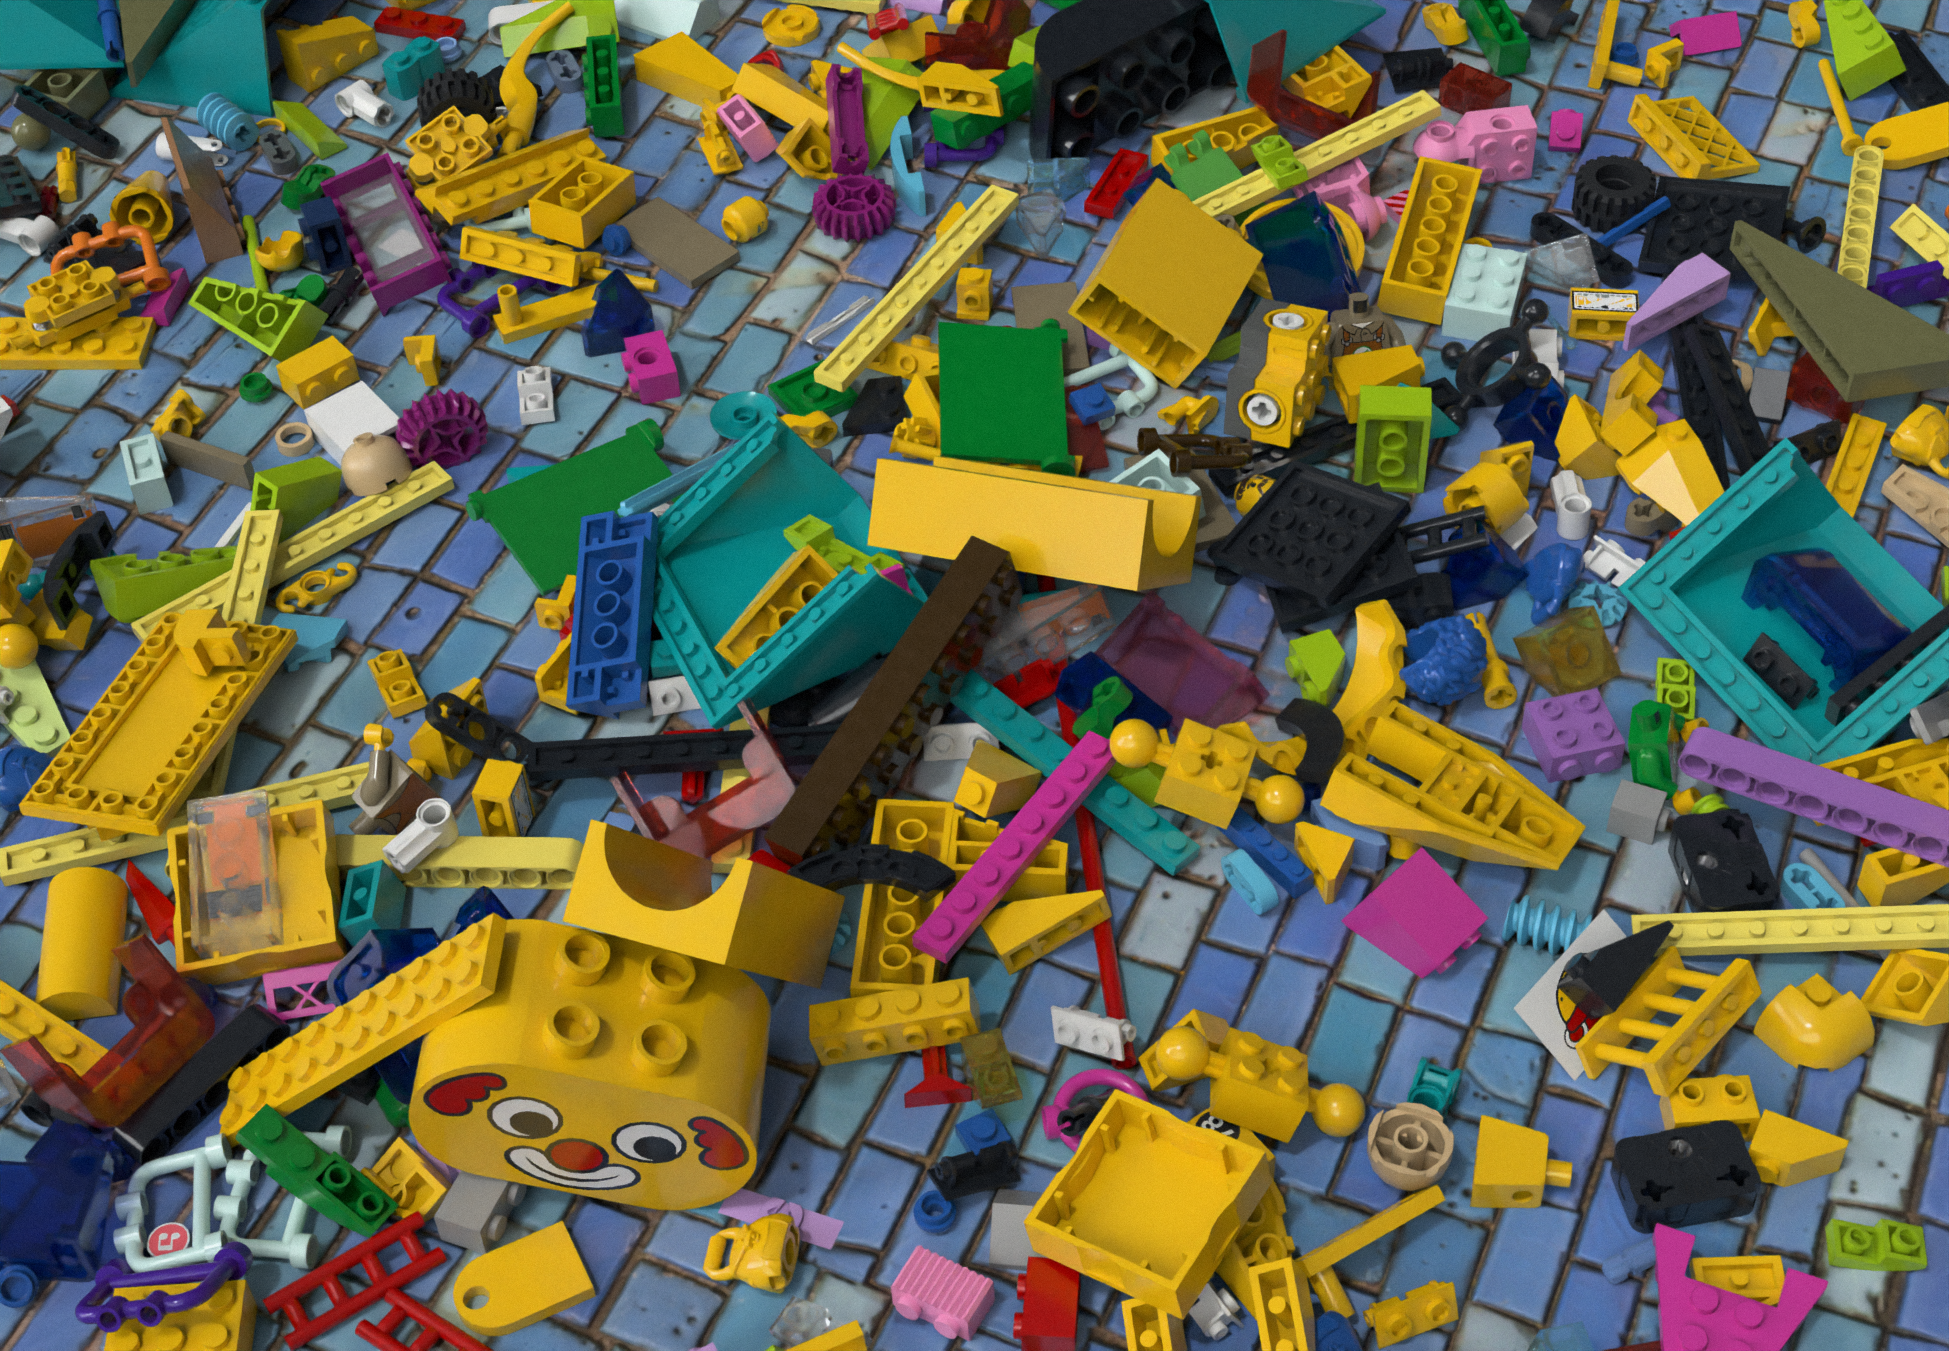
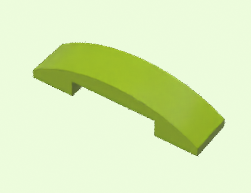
M811 514L783 530L784 537L797 551L809 544L838 574L848 565L856 569L860 575L866 574L865 567L869 563H872L880 571L896 564H901L905 570L903 563L881 551L870 557L836 539L833 526Z

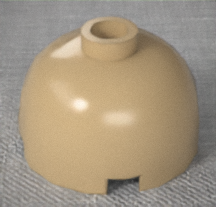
M371 432L355 437L353 439L354 443L347 448L341 459L343 480L348 491L352 490L355 496H369L388 490L386 483L395 478L398 484L411 474L413 469L405 450L394 438L384 435H373Z
M1409 1102L1396 1104V1109L1389 1110L1384 1113V1109L1377 1113L1369 1125L1367 1155L1373 1171L1386 1184L1398 1190L1416 1191L1430 1187L1440 1180L1452 1160L1454 1144L1452 1130L1449 1132L1448 1127L1443 1123V1116L1438 1111L1423 1104Z

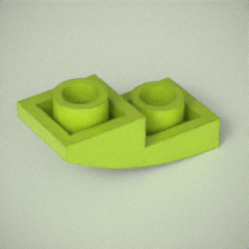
M1281 135L1267 136L1261 142L1251 145L1252 152L1261 168L1279 191L1309 180L1306 167L1294 157L1292 145Z
M1657 658L1655 702L1672 705L1673 711L1684 716L1685 721L1689 722L1694 720L1696 686H1694L1695 670L1686 660Z
M1833 1218L1825 1226L1829 1265L1870 1271L1923 1270L1928 1265L1923 1227L1882 1218L1874 1227Z

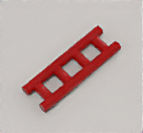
M901 3L895 4L894 8H888L876 14L869 13L866 16L868 34L872 40L879 39L880 35H886L898 29L906 30L909 27L906 10Z
M418 1210L262 1300L270 1315L283 1308L295 1330L283 1337L290 1351L300 1348L382 1300L390 1288L396 1287L400 1289L447 1261L445 1254L439 1246L427 1253L417 1237L415 1231L426 1225ZM400 1241L412 1262L388 1275L377 1253ZM361 1263L373 1285L350 1298L338 1276ZM322 1286L334 1308L310 1320L299 1298Z
M396 1287L390 1288L385 1295L384 1301L393 1307L376 1326L363 1319L355 1329L357 1336L380 1351H429L440 1338L459 1349L458 1351H494ZM407 1317L425 1327V1330L410 1347L391 1336Z

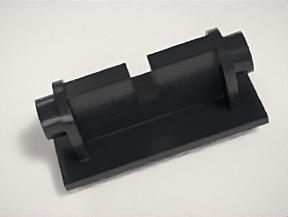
M1837 418L1827 423L1817 424L1816 427L1787 439L1800 451L1806 463L1811 464L1839 452L1842 444L1840 419ZM1782 440L1775 441L1773 446L1770 447V451Z
M1765 632L1760 634L1742 659L1793 711L1798 708L1805 697L1811 700L1820 692V689L1817 687L1818 681L1806 674L1779 647V643L1776 640H1772Z
M1006 1141L980 1149L979 1156L977 1157L973 1151L952 1157H942L941 1162L935 1164V1168L928 1169L926 1172L945 1201L1021 1181V1177L1012 1166V1161L1018 1158L1017 1148L1013 1143L1008 1144Z

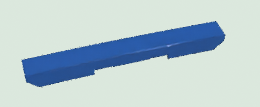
M1663 196L1644 208V211L1598 238L1597 241L1606 247L1610 246L1632 230L1671 206L1669 199Z

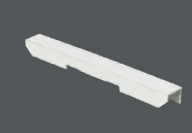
M864 295L851 304L850 308L834 317L831 321L824 322L809 332L806 341L814 345L875 303L874 297L868 299V296Z

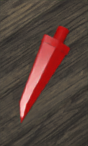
M128 859L126 882L152 933V938L158 945L169 940L175 948L173 920L176 905Z

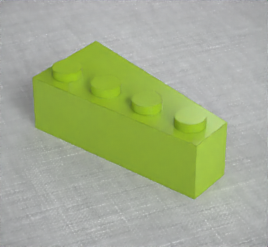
M1824 0L1837 74L1849 101L1858 98L1906 71L1894 41L1863 0Z
M206 276L188 302L189 305L280 362L309 348L329 316L306 300L291 299L285 295L266 293L252 287H241L235 283Z

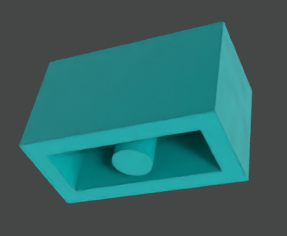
M383 859L348 870L337 929L360 956L375 954L397 947L406 887Z

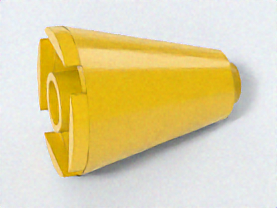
M154 170L142 173L114 197L110 207V220L119 222L121 227L134 224L145 227L150 231L155 244L164 240L174 224L169 181L166 176ZM129 238L131 240L136 241L135 244L141 245V241L139 238Z

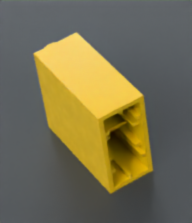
M1156 178L1123 220L1069 308L1068 313L1143 367L1150 370L1171 387L1177 389L1208 355L1264 254L1247 243L1236 230L1225 227L1193 204L1185 193L1171 188L1162 180Z

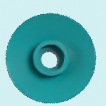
M752 391L735 392L722 397L714 404L710 411V423L712 428L721 436L741 440L771 411L777 415V408L775 403L764 394Z

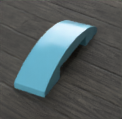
M901 116L894 127L890 142L893 182L902 201L920 217L926 216L925 190L921 172L908 173L905 160L913 159L912 134L908 116Z

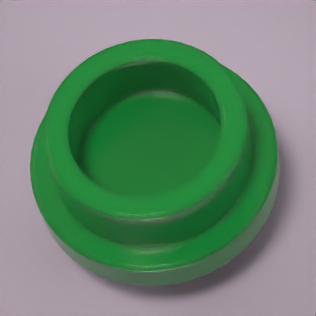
M250 373L241 379L239 393L245 401L262 402L273 392L271 381L262 373Z

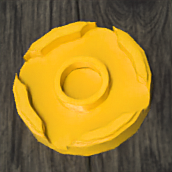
M790 4L787 5V9L780 10L779 7L774 8L762 20L764 37L768 42L777 46H801L810 43L820 32V22L817 13L804 5Z

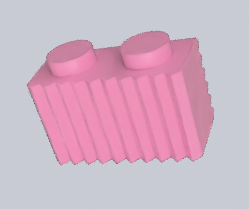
M741 94L735 95L717 109L716 112L732 136L754 162H759L761 159L766 158L778 147V142L765 122Z
M921 1245L915 1248L891 1286L893 1305L902 1316L910 1320L922 1318L932 1323L941 1335L950 1339H955L959 1336L967 1341H971L973 1334L976 1333L977 1328L981 1325L982 1320L985 1319L986 1313L989 1312L995 1300L994 1282L990 1278H985L974 1270L970 1271L959 1263L955 1264L952 1260H947L936 1252L932 1253Z

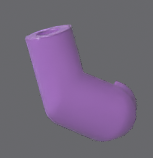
M1659 389L1647 403V406L1658 415V425L1681 420L1680 416L1666 409L1664 401L1667 398V393L1663 389Z

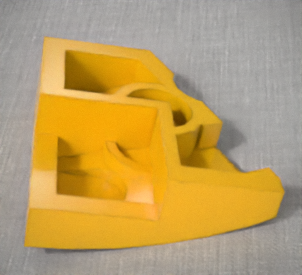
M42 588L27 606L37 617L27 627L35 633L38 644L48 645L57 651L83 650L93 617L78 608L67 630H59L45 603Z
M402 1137L396 1139L372 1169L363 1167L360 1173L399 1204V1207L392 1215L402 1218L418 1210L425 1222L432 1219L452 1187V1184L406 1138Z

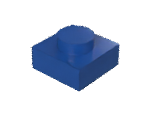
M1101 383L1071 392L1069 396V403L1084 426L1112 417L1115 414L1116 407Z
M993 1108L955 1125L956 1135L967 1152L973 1151L976 1157L979 1156V1151L982 1148L997 1145L1001 1141H1006L1008 1144L1012 1143V1138Z

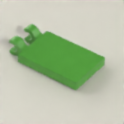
M1203 129L1192 136L1194 140L1187 144L1190 152L1198 158L1197 160L1189 162L1187 151L1181 143L1170 147L1169 151L1171 153L1164 156L1166 164L1174 171L1170 180L1179 191L1185 193L1190 198L1191 202L1243 177V174L1221 146L1213 150L1210 137ZM1262 202L1233 216L1238 226L1240 227L1253 212L1266 204Z

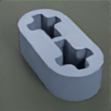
M555 50L547 55L548 72L558 90L568 94L580 91L584 86L583 77L573 55L566 50Z

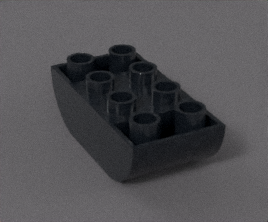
M1081 0L1049 17L1037 33L1034 48L1028 146L1031 157L1038 168L1044 174H1047L1068 162L1070 164L1080 163L1089 156L1094 148L1115 137L1118 139L1129 137L1137 130L1141 123L1162 112L1164 114L1176 112L1188 98L1207 88L1217 90L1223 87L1232 77L1233 70L1209 3L1204 0Z

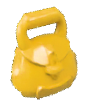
M1922 404L1904 419L1895 430L1894 435L1890 439L1892 455L1910 461L1917 466H1930L1938 475L1949 479V466L1944 468L1940 462L1949 454V423L1938 408L1929 404Z
M776 1213L761 1217L749 1225L745 1223L742 1227H731L719 1231L710 1237L703 1271L712 1280H742L755 1289L759 1288L781 1294L792 1280L798 1257L800 1233L799 1228L795 1225L794 1218L784 1213ZM733 1239L729 1265L720 1269L727 1240Z

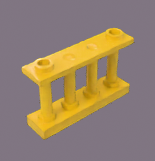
M1669 946L1635 982L1614 1013L1603 1016L1575 1045L1587 1077L1595 1080L1611 1062L1644 1069L1653 1093L1668 1097L1762 994L1750 960L1736 958L1720 976L1685 970L1677 947ZM1682 986L1706 990L1697 1001L1672 997ZM1658 1011L1682 1016L1673 1027L1649 1022ZM1635 1036L1659 1041L1649 1053L1625 1048Z

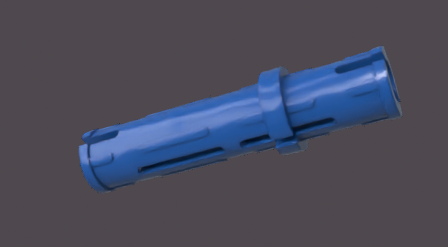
M96 0L99 9L97 20L102 26L106 58L111 62H119L117 53H119L122 61L125 58V50L120 28L121 15L116 6V0Z

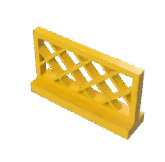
M1646 93L1635 95L1627 122L1680 178L1710 180L1758 172L1761 164L1694 96L1652 101ZM1682 108H1690L1693 112ZM1675 117L1690 121L1692 123L1676 119ZM1695 124H1699V125L1708 127L1709 129L1704 128V127H1701V126H1698V125H1695ZM1691 134L1697 135V136H1700V137H1703V138H1706V139H1709V140H1704V139H1701V138L1692 136ZM1712 141H1715V142L1724 144V145H1726V146H1723V145L1714 143V142H1712ZM1709 151V152H1712V153H1715V154L1724 156L1725 158L1720 157V156H1717V155H1713V154H1710V153H1707V152ZM1729 158L1734 159V160H1737V161H1740V162H1742V163H1738V162L1729 160Z

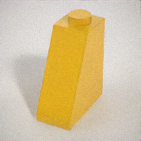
M1411 344L1332 358V386L1349 424L1357 423L1360 385L1398 386L1401 382L1411 387H1420V377L1425 376L1423 358L1421 356L1417 357Z
M977 740L963 773L954 802L984 818L1021 809L1035 794L1042 771L983 740Z

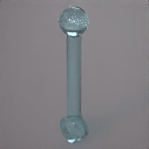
M1547 305L1549 310L1547 320L1564 339L1565 347L1569 350L1575 349L1578 345L1577 339L1570 337L1550 313L1551 307Z

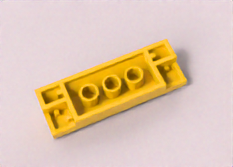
M1337 45L1280 83L1322 122L1335 117L1341 112L1351 119L1372 83V77Z
M590 128L571 130L415 190V196L432 215L440 212L451 226L471 218L476 224L529 204L528 200L581 155L605 163L607 156L589 138Z

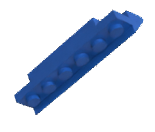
M615 511L581 517L566 706L571 710L619 720V714L622 711L646 707L659 518L653 511L621 518Z

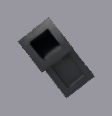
M1532 0L1520 24L1521 29L1524 32L1555 44L1563 23L1567 22L1575 26L1579 14L1570 10L1574 0Z

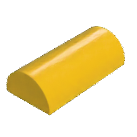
M75 867L60 872L49 883L35 1003L63 1021L117 1015L129 889L124 880L115 873L97 867Z

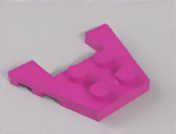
M1656 1223L1652 1237L1656 1256L1655 1278L1658 1283V1318L1661 1351H1782L1785 1344L1793 1333L1798 1330L1808 1313L1824 1295L1827 1288V1280L1788 1267L1777 1307H1773L1685 1276L1696 1236Z

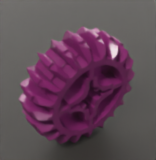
M850 172L848 176L838 174L837 179H827L826 184L819 185L818 191L814 193L812 214L817 228L823 230L824 235H832L834 240L844 238L845 242H848L850 239H856L859 242L861 238L871 240L872 235H882L883 230L890 229L891 222L895 221L897 203L891 185L886 184L884 179H876L875 174L864 176L863 172L859 175H852Z
M451 388L445 394L437 389L435 395L430 397L424 393L423 400L420 402L412 400V409H403V418L397 420L398 429L395 430L397 442L405 450L412 466L416 465L417 468H421L435 461L441 468L445 469L459 466L464 461L470 462L472 454H480V445L487 443L486 434L489 431L485 419L486 415L478 402L473 397H468L464 391L456 394Z

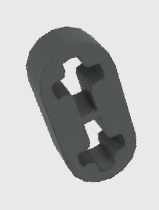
M279 130L263 133L259 138L262 154L272 172L277 175H287L297 170L299 165L296 153L286 134Z

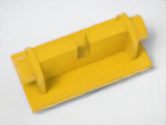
M708 120L704 126V137L698 138V142L713 175L728 174L732 171L743 169L741 160L727 131L722 132V126L718 121Z
M1431 1280L1424 1286L1405 1292L1406 1299L1402 1301L1395 1296L1379 1303L1373 1302L1369 1304L1368 1310L1363 1311V1317L1367 1326L1375 1328L1377 1347L1379 1349L1459 1319L1454 1283H1445L1444 1281L1437 1283L1436 1280Z

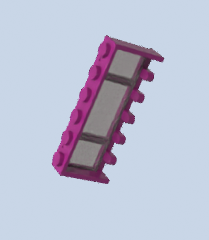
M388 152L320 183L326 197L331 196L339 213L346 240L383 317L389 307L432 289L447 280L449 283H452L447 270L453 267L419 199L415 197V192L400 162L398 161L393 164Z

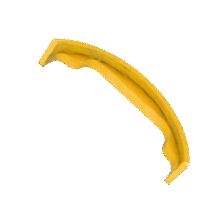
M1385 599L1363 603L1355 609L1357 620L1355 662L1347 687L1332 710L1341 721L1346 734V754L1350 751L1364 760L1367 759L1369 754L1365 752V748L1379 715L1393 699L1397 702L1404 699L1407 686L1405 681L1401 680L1399 676V671L1404 667L1403 647H1407L1405 629ZM1245 721L1222 724L1216 729L1257 745L1255 758L1276 770L1297 776L1295 769L1303 759L1307 748V741L1302 737L1296 736L1291 739L1274 742L1258 741Z

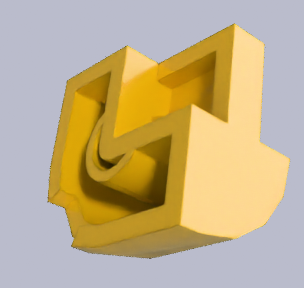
M1816 973L1796 988L1790 983L1779 992L1758 1018L1753 1033L1779 1057L1795 1068H1798L1800 1064L1814 1069L1828 1068L1829 1072H1833L1844 1067L1873 1046L1875 1029L1871 1016L1864 1004L1851 990L1842 995Z

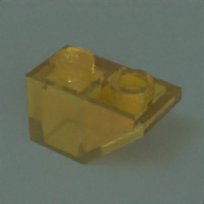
M1000 1028L960 1038L962 1068L968 1086L972 1088V1098L982 1109L1023 1099V1094Z

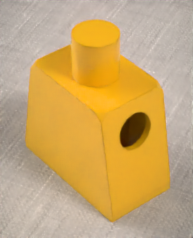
M1481 1115L1470 1207L1537 1208L1541 1206L1545 1184L1565 1188L1570 1187L1572 1162L1547 1158L1549 1136L1546 1133Z

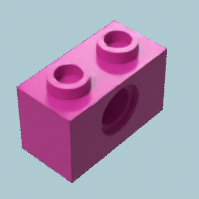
M663 330L624 338L626 352L621 353L622 364L625 372L631 371L628 374L632 393L638 392L642 405L681 396L678 372Z

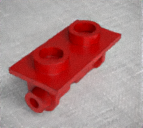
M1039 658L1019 669L1022 681L1017 683L1016 677L1013 674L991 683L1022 709L1038 700L1050 697L1053 692L1065 687L1064 683L1052 673L1055 671V666L1050 658L1045 660Z

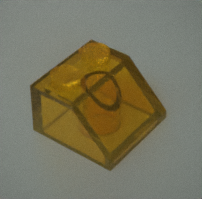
M1594 605L1569 608L1513 637L1526 672L1552 697L1590 690L1622 673Z

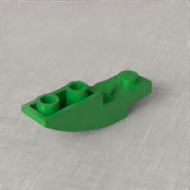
M267 1103L236 1135L235 1139L267 1165L265 1173L319 1213L368 1238L372 1237L399 1207L398 1203L337 1152L333 1151L329 1156Z

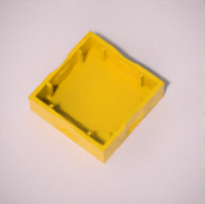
M322 799L267 809V815L247 817V819L257 818L264 873L263 880L213 887L206 826L215 825V820L211 824L198 826L190 824L167 829L170 880L176 898L173 920L177 974L190 990L259 977L270 971L347 958L346 938L337 929L342 898L334 818ZM275 879L279 911L211 922L206 921L203 890ZM274 881L264 882V883H257V884H251V885H244V886H238V887H232V888H225V889H219V890L206 891V892H205V900H206V908H207V917H208V920H214V919H209V912H208V904H207V896H206V893L216 892V891H222V890H229V889H235V888H242V887H248V886H254V885H261V884H267V883H273V890H274V898H275V906H276V909H272V910H277V902H276V894H275Z
M1115 1089L1084 1133L1075 1155L1055 1175L1024 1220L1032 1249L1041 1255L1184 1320L1272 1183L1266 1152L1213 1129L1186 1123L1172 1115L1168 1110Z

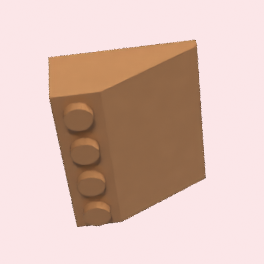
M168 117L160 118L206 264L244 255L240 242L246 241L222 169L216 170L212 158Z

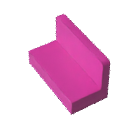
M1737 11L1683 19L1669 25L1670 36H1680L1681 42L1684 43V56L1734 49L1742 45Z

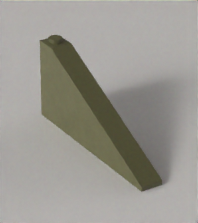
M119 0L125 59L131 88L138 87L196 0Z
M1742 220L1735 221L1729 249L1847 403L1949 387L1948 333Z

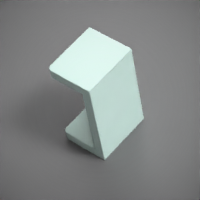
M151 433L120 441L129 485L140 515L172 507L173 501L163 471L164 464L154 434Z

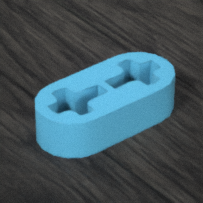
M1238 849L1221 858V867L1226 879L1255 914L1261 915L1278 906L1279 899L1273 884L1243 849Z
M1804 863L1790 864L1785 868L1780 883V891L1795 909H1818V907L1845 908V902L1842 897L1814 868Z

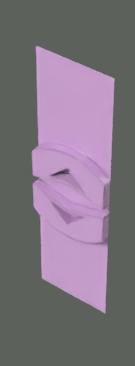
M743 1188L726 1198L718 1213L748 1223L776 1213L790 1215L794 1218L796 1227L799 1228L800 1240L830 1250L844 1224L843 1221L804 1209L801 1205L792 1202L788 1204L786 1200L777 1197L770 1198Z

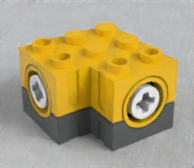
M1265 298L1260 301L1241 327L1239 359L1228 373L1223 434L1245 439L1251 438V440L1287 448L1291 446L1294 438L1302 435L1305 422L1312 420L1315 407L1322 405L1325 397L1326 386L1321 385L1322 376L1327 371L1329 357L1324 355L1325 345L1329 343L1332 330L1331 325L1327 324L1328 311L1295 304L1289 305V303Z

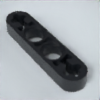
M17 85L14 88L10 102L16 109L95 156L103 159L115 158L120 145V141L115 136L30 86Z
M1540 212L1532 217L1530 236L1535 241L1608 287L1621 289L1631 283L1633 265L1629 260L1555 214ZM1561 241H1573L1576 244H1565ZM1586 256H1597L1600 259L1593 260L1586 258Z
M442 692L431 699L426 705L424 711L425 718L433 728L486 760L512 761L517 764L524 760L527 762L524 764L528 784L535 788L543 787L553 781H529L528 757H525L528 754V742H532L531 740L455 694ZM442 705L448 707L446 713L449 716L447 718L441 716L442 709L440 706ZM463 715L465 718L458 724V726H456V724L460 721L458 717ZM470 722L479 723L483 727L485 733L483 740L475 739L470 734L468 728ZM502 741H508L514 745L516 749L515 759H510L503 755L500 747Z

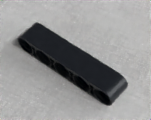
M250 1005L116 1125L111 1137L112 1143L141 1166L152 1160L164 1157L229 1097L230 1089L228 1088V1082L233 1072L237 1068L243 1067L255 1060L263 1052H268L281 1044L290 1036V1026L262 1005Z

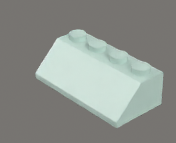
M614 0L618 25L662 40L682 31L695 41L720 18L718 0Z

